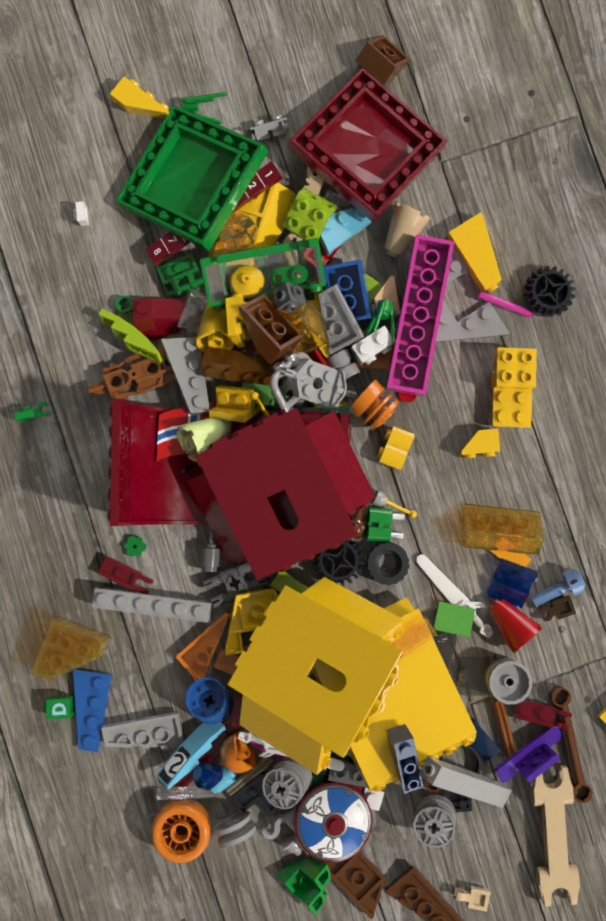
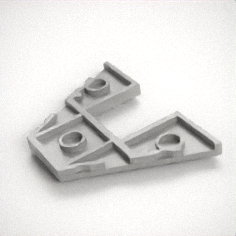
M454 247L447 284L468 271V268ZM443 301L436 342L507 336L510 334L490 302L457 322Z

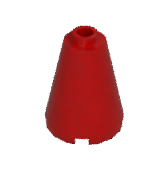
M497 599L489 606L491 608L489 611L490 615L513 653H516L519 648L524 646L543 629L540 624L504 599L501 601Z

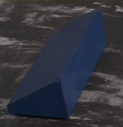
M472 719L471 721L477 734L474 739L475 741L470 745L486 761L501 750L479 724Z

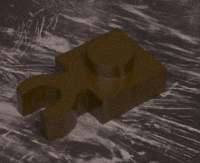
M570 595L551 600V607L541 606L539 608L541 612L544 610L548 611V615L542 618L543 621H550L554 615L557 620L576 614Z

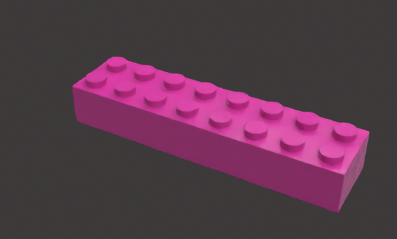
M417 234L414 238L386 390L421 397L426 395L455 241Z

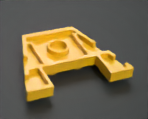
M274 588L235 594L225 646L226 656L242 653V632L253 631L257 626L261 627L266 618L264 614L272 601L276 602L278 599Z

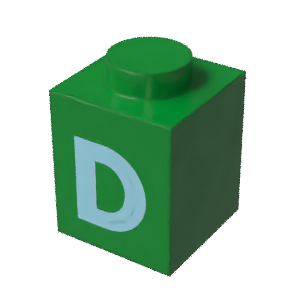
M74 695L50 696L46 699L43 710L44 714H47V720L71 718L75 714Z

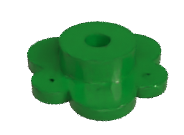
M130 536L127 540L128 542L124 544L129 557H140L142 552L147 549L142 537Z

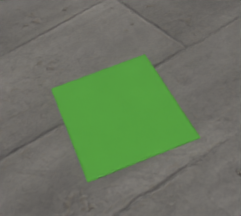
M439 601L434 630L470 637L476 609Z

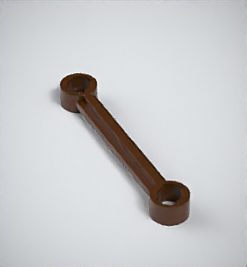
M563 686L553 687L549 693L551 702L556 705L557 710L569 712L570 692ZM560 690H564L566 699L561 703L555 702L554 699H556L557 693ZM559 716L560 723L570 725L569 730L562 729V734L573 779L574 799L579 803H587L591 800L593 792L584 780L571 718ZM581 786H586L587 794L582 798L576 797L578 789L582 788Z

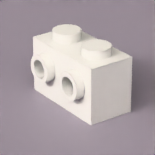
M383 326L375 333L353 345L351 351L360 365L364 363L369 365L377 359L375 356L382 353L384 355L391 351L394 343H392V336L387 328Z

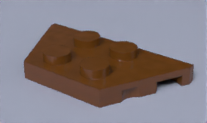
M361 850L343 861H322L328 865L331 879L372 920L377 903H379L382 888H384L386 876Z

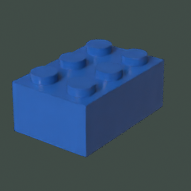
M355 260L323 267L326 290L336 284L338 285L356 321L372 318L363 261Z

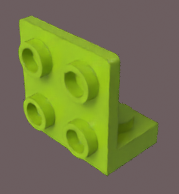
M304 187L298 192L283 223V227L306 240L318 238L319 240L337 206Z

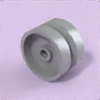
M500 657L488 665L485 672V684L488 691L498 701L505 704H517L524 701L530 694L532 677L529 671L517 660L510 657Z

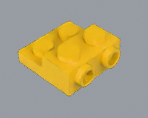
M235 294L225 298L227 329L229 338L238 348L246 347L245 340H248V334L239 307L248 302L243 300V295Z

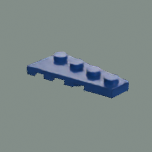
M74 668L78 749L98 752L112 674Z

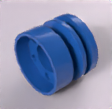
M204 677L196 680L186 692L185 701L187 709L194 717L205 724L220 723L231 711L232 699L230 693L219 681L213 678ZM212 700H213V701L215 702L214 705H213V704H210V706H209V705L207 704L208 701H212Z

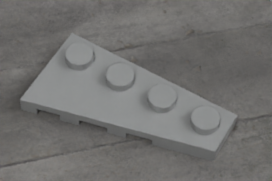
M196 337L161 339L160 343L165 350L166 358L171 365L174 378L179 385L180 393L189 415L209 413L205 377L201 376L202 353L196 345Z
M179 711L102 725L101 728L105 747L131 748V746H137L146 749L158 747L169 750V748H178L185 741Z

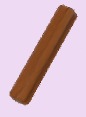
M494 700L492 704L506 756L510 757L516 752L505 706L504 703Z

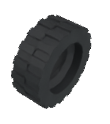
M383 542L377 544L370 550L367 556V570L370 576L380 584H397L408 573L410 565L407 553L401 546L395 543ZM384 554H391L397 560V567L391 573H385L379 568L378 561Z

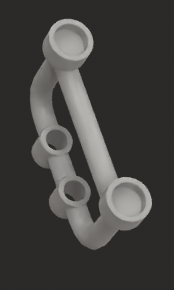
M290 352L284 356L285 363L281 361L273 366L275 372L270 378V389L280 409H285L286 412L294 409L291 407L301 398L293 395L285 401L278 387V380L283 377L282 372L285 371H282L284 367L291 369L299 364V360L310 358L304 352L296 354L295 352ZM317 378L313 381V386L316 389L319 385Z

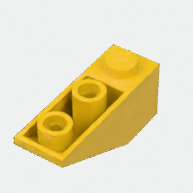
M125 76L110 93L112 100L128 113L165 119L169 113V108L163 102L158 103L155 101L154 96L149 91L145 90L144 92L139 88L140 86L133 79L128 80Z

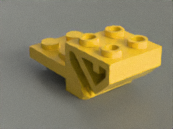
M496 348L493 361L495 371L491 375V427L531 428L532 389L536 388L537 349Z

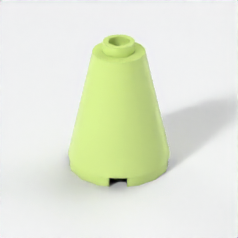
M208 418L182 424L177 427L179 431L176 434L183 451L187 450L190 453L188 458L192 461H198L196 455L210 449L209 444L231 433L233 425L228 420Z

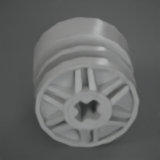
M285 757L264 777L262 784L264 796L274 807L290 809L310 789L313 779L312 773L290 757Z
M430 794L423 797L417 804L413 822L414 833L420 842L431 848H440L447 845L453 839L455 833L456 811L452 802L446 797L439 794Z

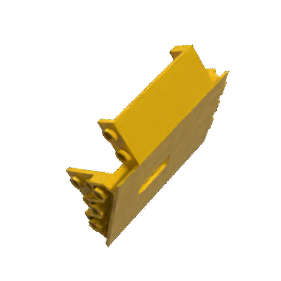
M325 577L302 594L286 585L284 586L276 602L272 601L264 614L266 618L261 627L257 626L249 639L252 643L249 645L247 652L242 651L235 664L238 667L227 684L243 694L239 725L316 775L323 769H327L330 765L331 751L343 758L351 745L356 746L361 740L364 741L370 732L368 729L369 724L374 716L382 713L385 708L384 699L391 686L394 687L398 682L399 666L396 663L403 651L391 644L395 639H399L403 633L402 618ZM317 658L345 675L346 685L340 692L330 691L307 677Z

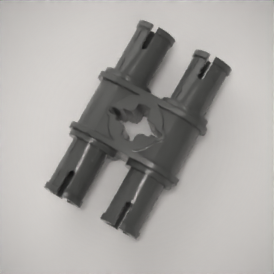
M248 562L235 563L223 570L219 569L217 574L203 579V583L205 585L212 582L205 586L207 591L221 584L226 586V591L210 597L211 602H214V608H217L228 602L234 603L235 594L250 592L268 586L265 577L260 580H256V578L249 581L245 580V574L252 570ZM232 577L240 580L238 588L230 584L233 581Z

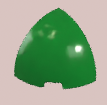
M302 859L287 865L279 871L276 877L305 908L316 916L327 898L325 888L326 884L331 881L328 865L316 859Z

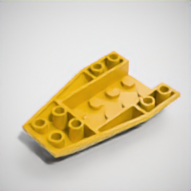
M277 182L231 214L228 224L233 225H226L221 233L227 231L231 226L233 227V229H230L232 237L243 232L245 229L240 222L249 217L254 222V225L247 229V231L252 235L253 241L247 234H244L247 238L245 236L242 239L237 238V251L275 245L285 229L283 223L291 209L296 193ZM219 234L208 253V257L237 252L233 246L232 238L222 242ZM256 257L226 262L225 267L230 292L234 293L230 287L232 273L237 268L245 265H251L259 269ZM218 265L207 266L209 285L223 289Z

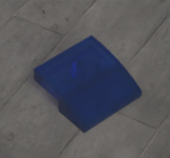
M501 558L488 586L486 596L499 599L500 601L504 599L511 605L522 609L530 595V589L538 576V572Z

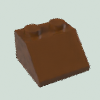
M381 35L368 41L355 61L360 64V68L363 67L380 83L386 85L402 71L411 59L389 39Z

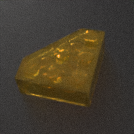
M56 616L52 618L31 674L50 681L97 660L105 655L112 636Z

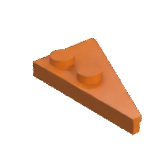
M225 612L175 656L195 680L204 678L229 619L228 612Z

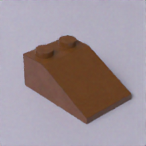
M265 293L239 307L241 316L257 351L269 364L293 351L304 337L281 310L277 309L276 305Z

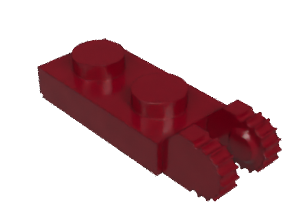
M108 555L105 556L97 572L128 589H134L143 594H148L149 591L145 587L136 585L138 578L148 584H153L154 582L152 578L141 574L140 571Z
M524 700L517 703L514 718L550 728L557 727L569 730L570 725L554 721L556 715L572 718V713Z

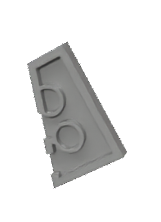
M337 284L318 294L322 317L326 325L325 333L329 341L330 355L364 337Z

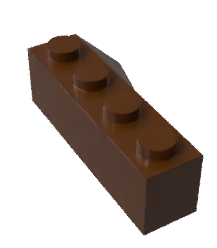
M206 347L202 359L201 376L270 386V378L275 372L273 366L283 361V358L281 357L272 364H269L261 354ZM281 378L278 380V387H279V389H280Z

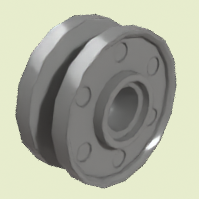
M249 811L230 815L212 828L213 834L220 836L217 840L220 848H227L241 843L256 832V825L248 823L252 819Z

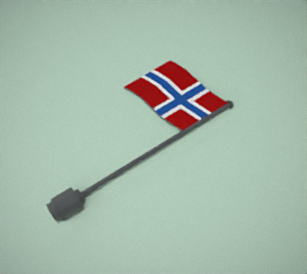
M217 401L209 403L210 410L217 406ZM180 408L160 414L158 419L156 462L169 456L188 454L189 452L187 450L183 451L176 434L179 431L177 427L182 424L210 418L209 413L189 415L187 408ZM210 529L209 544L201 547L200 566H202L201 571L217 572L220 548H216V544H213V533Z

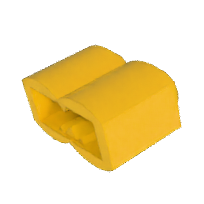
M393 426L392 430L388 429L384 438L387 441L386 445L380 448L377 455L380 458L378 463L401 471L415 434Z

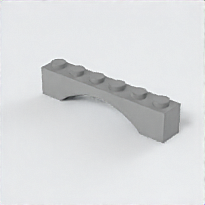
M99 586L94 590L92 608L208 623L211 619L213 602L193 598L150 595Z

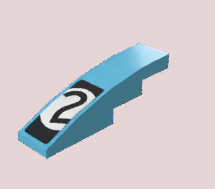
M221 722L217 724L202 723L178 747L156 775L168 790L199 764L198 759L213 747L211 742L226 730L225 726Z

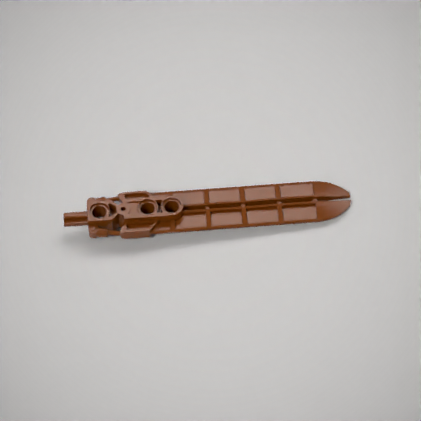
M283 313L287 318L296 315ZM302 315L290 319V321L300 330L306 317ZM198 332L186 337H197ZM253 340L245 341L246 347L238 348L234 344L232 350L242 352L245 349L247 352L252 353L257 349ZM162 346L156 347L163 360L161 364L135 354L125 358L124 361L118 364L114 363L104 368L102 373L105 381L87 387L91 398L109 392L112 399L122 400L127 399L128 396L141 395L176 381L172 368L166 365L167 355ZM126 363L131 366L129 371L118 369ZM151 365L158 366L155 373L148 372V368ZM116 378L121 379V384L118 387L112 386V382ZM133 383L138 384L137 391L127 393V391L131 389Z

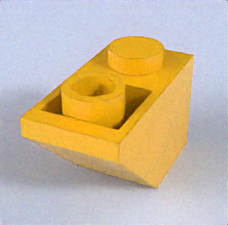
M498 429L476 431L461 448L459 456L464 455V459L476 458V454H483V457L495 456V453L500 452Z

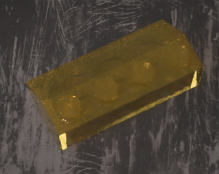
M464 504L461 529L462 547L539 555L544 541L541 514L538 511Z

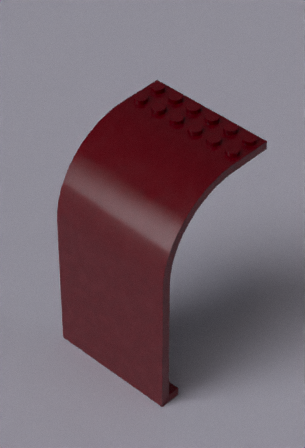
M112 399V405L109 408V414L112 417V425L109 427L111 446L108 452L111 459V467L108 470L111 488L108 490L110 509L107 513L110 526L208 525L187 480L203 473L197 461L189 459L188 455L190 453L169 456L156 462L159 415L173 409L142 406L121 399ZM349 409L298 410L305 425L335 411L350 442ZM267 410V412H268L269 415H271V414H273V413H275V412L280 411V410ZM260 411L245 423L231 421L233 425L231 433L266 416L263 411ZM285 490L267 497L281 526L298 525V516Z

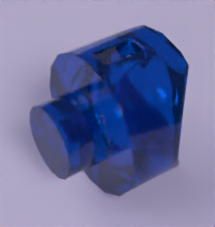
M209 762L201 763L193 771L195 786L205 791H210L223 778L221 767Z

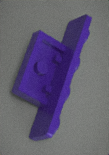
M546 728L496 767L495 772L500 781L505 783L519 772L530 783L556 763L560 758L550 747L563 738L559 728Z

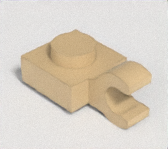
M470 886L469 891L455 887L453 895L456 896V900L467 902L466 906L468 908L487 912L491 892L489 889Z

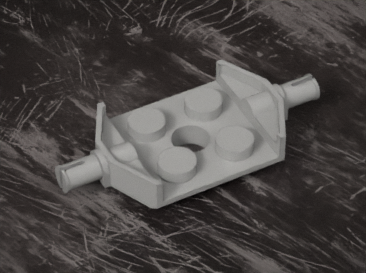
M304 358L295 370L287 367L282 369V371H285L282 372V375L290 377L292 380L293 395L295 397L333 409L344 397L352 400L356 397L353 396L356 395L355 391L347 389L345 371L336 370L314 362L310 358ZM315 378H317L319 381V385L316 389L313 386V381Z

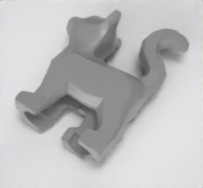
M298 803L274 819L271 832L262 828L261 835L266 840L276 838L280 833V824L284 822L295 833L294 814ZM296 833L281 841L284 845V851L288 850L296 856L301 854L302 846L297 839Z

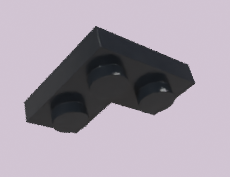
M264 772L231 796L243 813L258 801L270 816L280 809L269 803L264 796L262 789L263 779L266 776Z

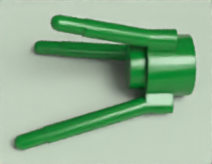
M221 92L183 97L182 108L209 121L222 124L221 120L198 114L196 111H199L200 103L212 102L214 98L227 96L228 93Z
M385 299L378 301L377 308L366 331V336H369L372 328L374 333L377 331L380 320H387L390 317L392 343L396 342V311L392 309L393 303Z

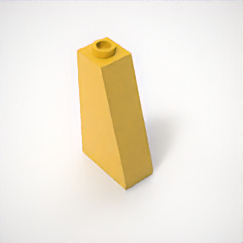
M480 212L448 232L446 238L449 241H455L454 248L468 268V272L479 290L491 293L499 288L498 284L502 279L485 220Z

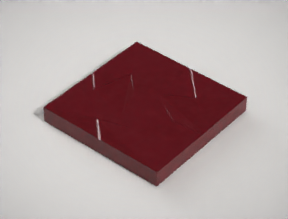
M362 67L289 140L287 148L374 223L445 148L448 141Z

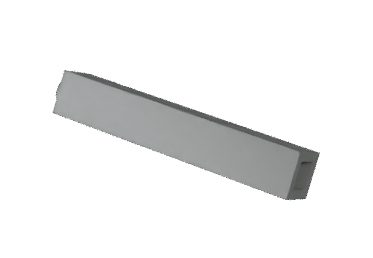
M429 756L419 773L423 779L433 786L501 808L504 807L512 791L498 780Z

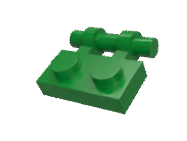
M192 253L157 267L164 286L169 284L173 286V289L167 291L169 298L176 295L179 297L183 295V292L191 289L196 290L198 286L205 284L202 277L194 279L193 274L200 271ZM188 277V283L178 285L177 281Z

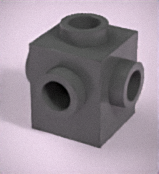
M286 282L273 291L275 305L278 310L294 313L307 304L303 288Z

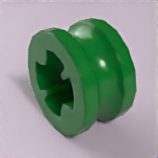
M120 296L116 301L117 309L123 314L131 313L133 311L132 299L128 296ZM127 300L130 306L123 310L120 304L121 302L125 303L124 301Z

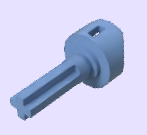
M568 569L562 572L564 581L532 595L531 598L535 606L537 607L568 590L573 592L574 596L582 593L585 588V582L579 571ZM577 579L578 582L570 584V581Z

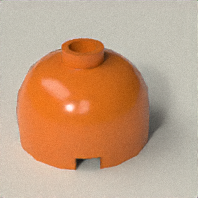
M236 732L227 737L222 743L220 762L229 771L240 774L256 766L257 757L254 748L250 749L245 742L238 739L239 732Z

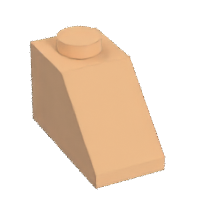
M394 276L389 277L374 298L373 304H371L372 316L377 308L378 301L385 299L393 303L392 309L396 311L395 317H399L400 309Z

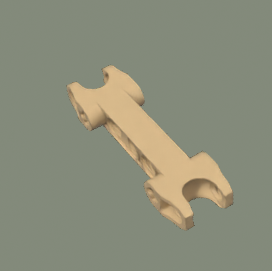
M559 765L558 778L555 782L550 784L544 783L542 773L530 783L533 806H541L545 866L536 867V879L542 903L545 907L551 906L552 893L558 888L566 889L568 901L571 905H577L580 888L578 867L576 864L568 863L564 804L574 803L573 786L570 781L568 768L565 765Z

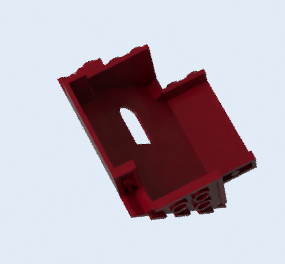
M297 408L288 412L282 409L209 444L210 449L196 455L203 473L187 480L194 497L227 563L235 562L239 564L243 561L248 562L256 580H260L278 571L284 572L295 563L302 560H311L316 557V554L329 548L330 550L336 549L341 546L340 543L358 536L349 516L356 513V508L359 507L361 509L370 504L369 501L375 498L335 411L305 425ZM285 490L298 516L299 522L296 528L287 530L280 525L267 497Z

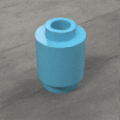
M222 766L209 776V780L206 781L207 785L214 794L221 793L236 781V773Z

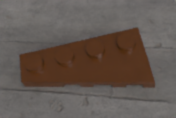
M414 865L385 888L384 892L386 894L394 896L398 899L399 903L404 906L407 905L415 911V914L421 918L424 917L428 921H464Z

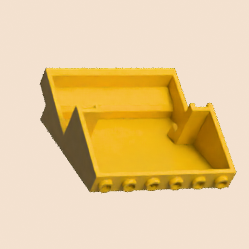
M407 597L384 608L403 619V633L399 639H395L391 643L403 650L396 663L399 666L398 682L394 687L391 686L384 699L385 708L382 713L374 716L369 724L368 729L370 732L364 741L361 740L356 746L351 745L348 750L369 792H379L386 787V784L392 781L393 783L400 781L389 747L386 730L406 724L414 738L420 770L428 756L439 760V757L444 754L451 755L457 751V747L472 744L477 734L419 608L414 610ZM317 658L311 669L317 682L333 692L343 690L346 685L345 675Z

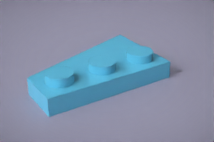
M356 207L334 213L329 218L319 238L327 256L332 254L339 246L341 247L352 236H355L370 225L372 221Z

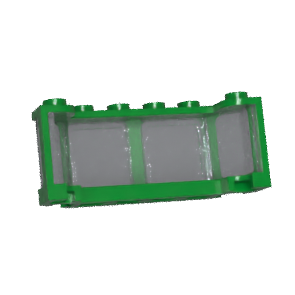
M318 238L200 259L209 307L214 306V309L226 308L225 298L235 295L230 287L231 275L237 268L245 265L257 267L263 273L265 279L262 291L257 296L252 297L253 299L264 293L272 295V298H274L273 291L277 287L271 284L270 273L276 268L304 265L308 269V280L297 286L303 289H310L311 292L321 291L322 287L326 286ZM296 271L295 277L300 278L301 272ZM278 274L276 276V280L280 282L282 280V276Z

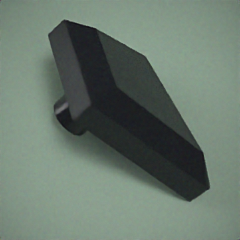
M443 789L446 798L452 802L456 813L472 811L470 797Z

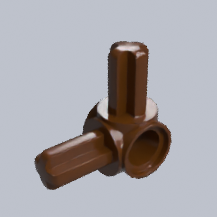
M368 506L361 509L359 507L356 508V513L349 517L358 536L354 537L355 539L360 540L365 527L362 520Z

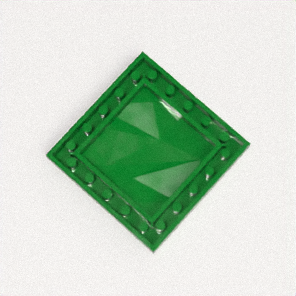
M173 105L115 202L121 208L210 251L265 159L268 150L260 142Z

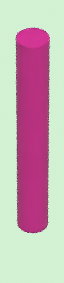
M480 291L478 294L479 299L531 318L533 314L532 310Z

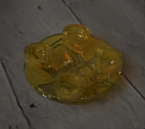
M244 213L231 214L220 232L219 238L223 246L232 252L246 251L256 241L257 227L248 215Z

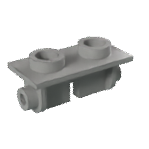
M280 114L270 117L271 121L264 123L263 120L252 122L253 126L249 127L250 130H254V133H251L252 139L258 142L270 138L268 130L272 131L273 137L286 134V131H289L287 123L284 124L283 120H287V117L282 118Z

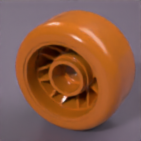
M181 797L168 801L159 809L152 824L151 839L154 848L164 859L174 863H186L196 859L204 852L209 843L212 830L210 815L205 807L194 799ZM178 826H185L187 830L181 831Z

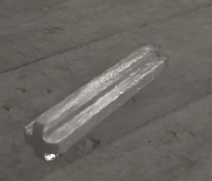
M208 786L171 787L169 790L163 787L156 788L155 797L157 800L213 797V792Z

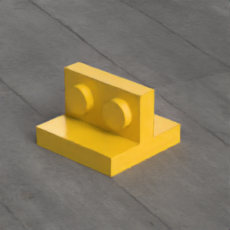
M217 386V406L209 411L210 418L245 423L262 411L259 405L255 404L254 399L251 398V393L254 392V389Z

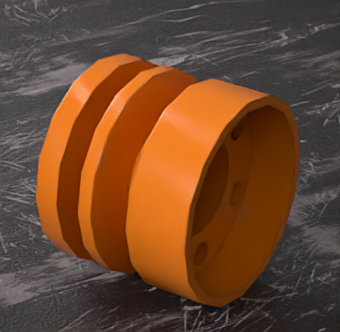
M377 380L373 381L349 407V410L356 417L361 416L363 413L367 414L363 422L364 424L370 419L374 421L369 427L371 431L383 425L395 412L397 404L400 402L396 398L390 405L387 401L393 395L390 393L383 398L381 394L385 387Z

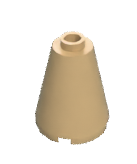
M396 202L384 247L387 250L386 254L397 258L398 255L402 256L414 241L416 234L419 235L427 225L430 217L427 215L424 217L420 215V211L403 203L400 205Z

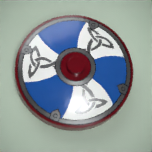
M326 781L309 789L301 798L294 814V829L300 845L309 855L325 862H339L354 856L366 844L372 830V812L368 801L356 787L349 784Z

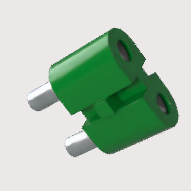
M369 507L366 519V541L390 542L391 539H403V533L391 532L392 520H404L405 514L393 513L392 509Z

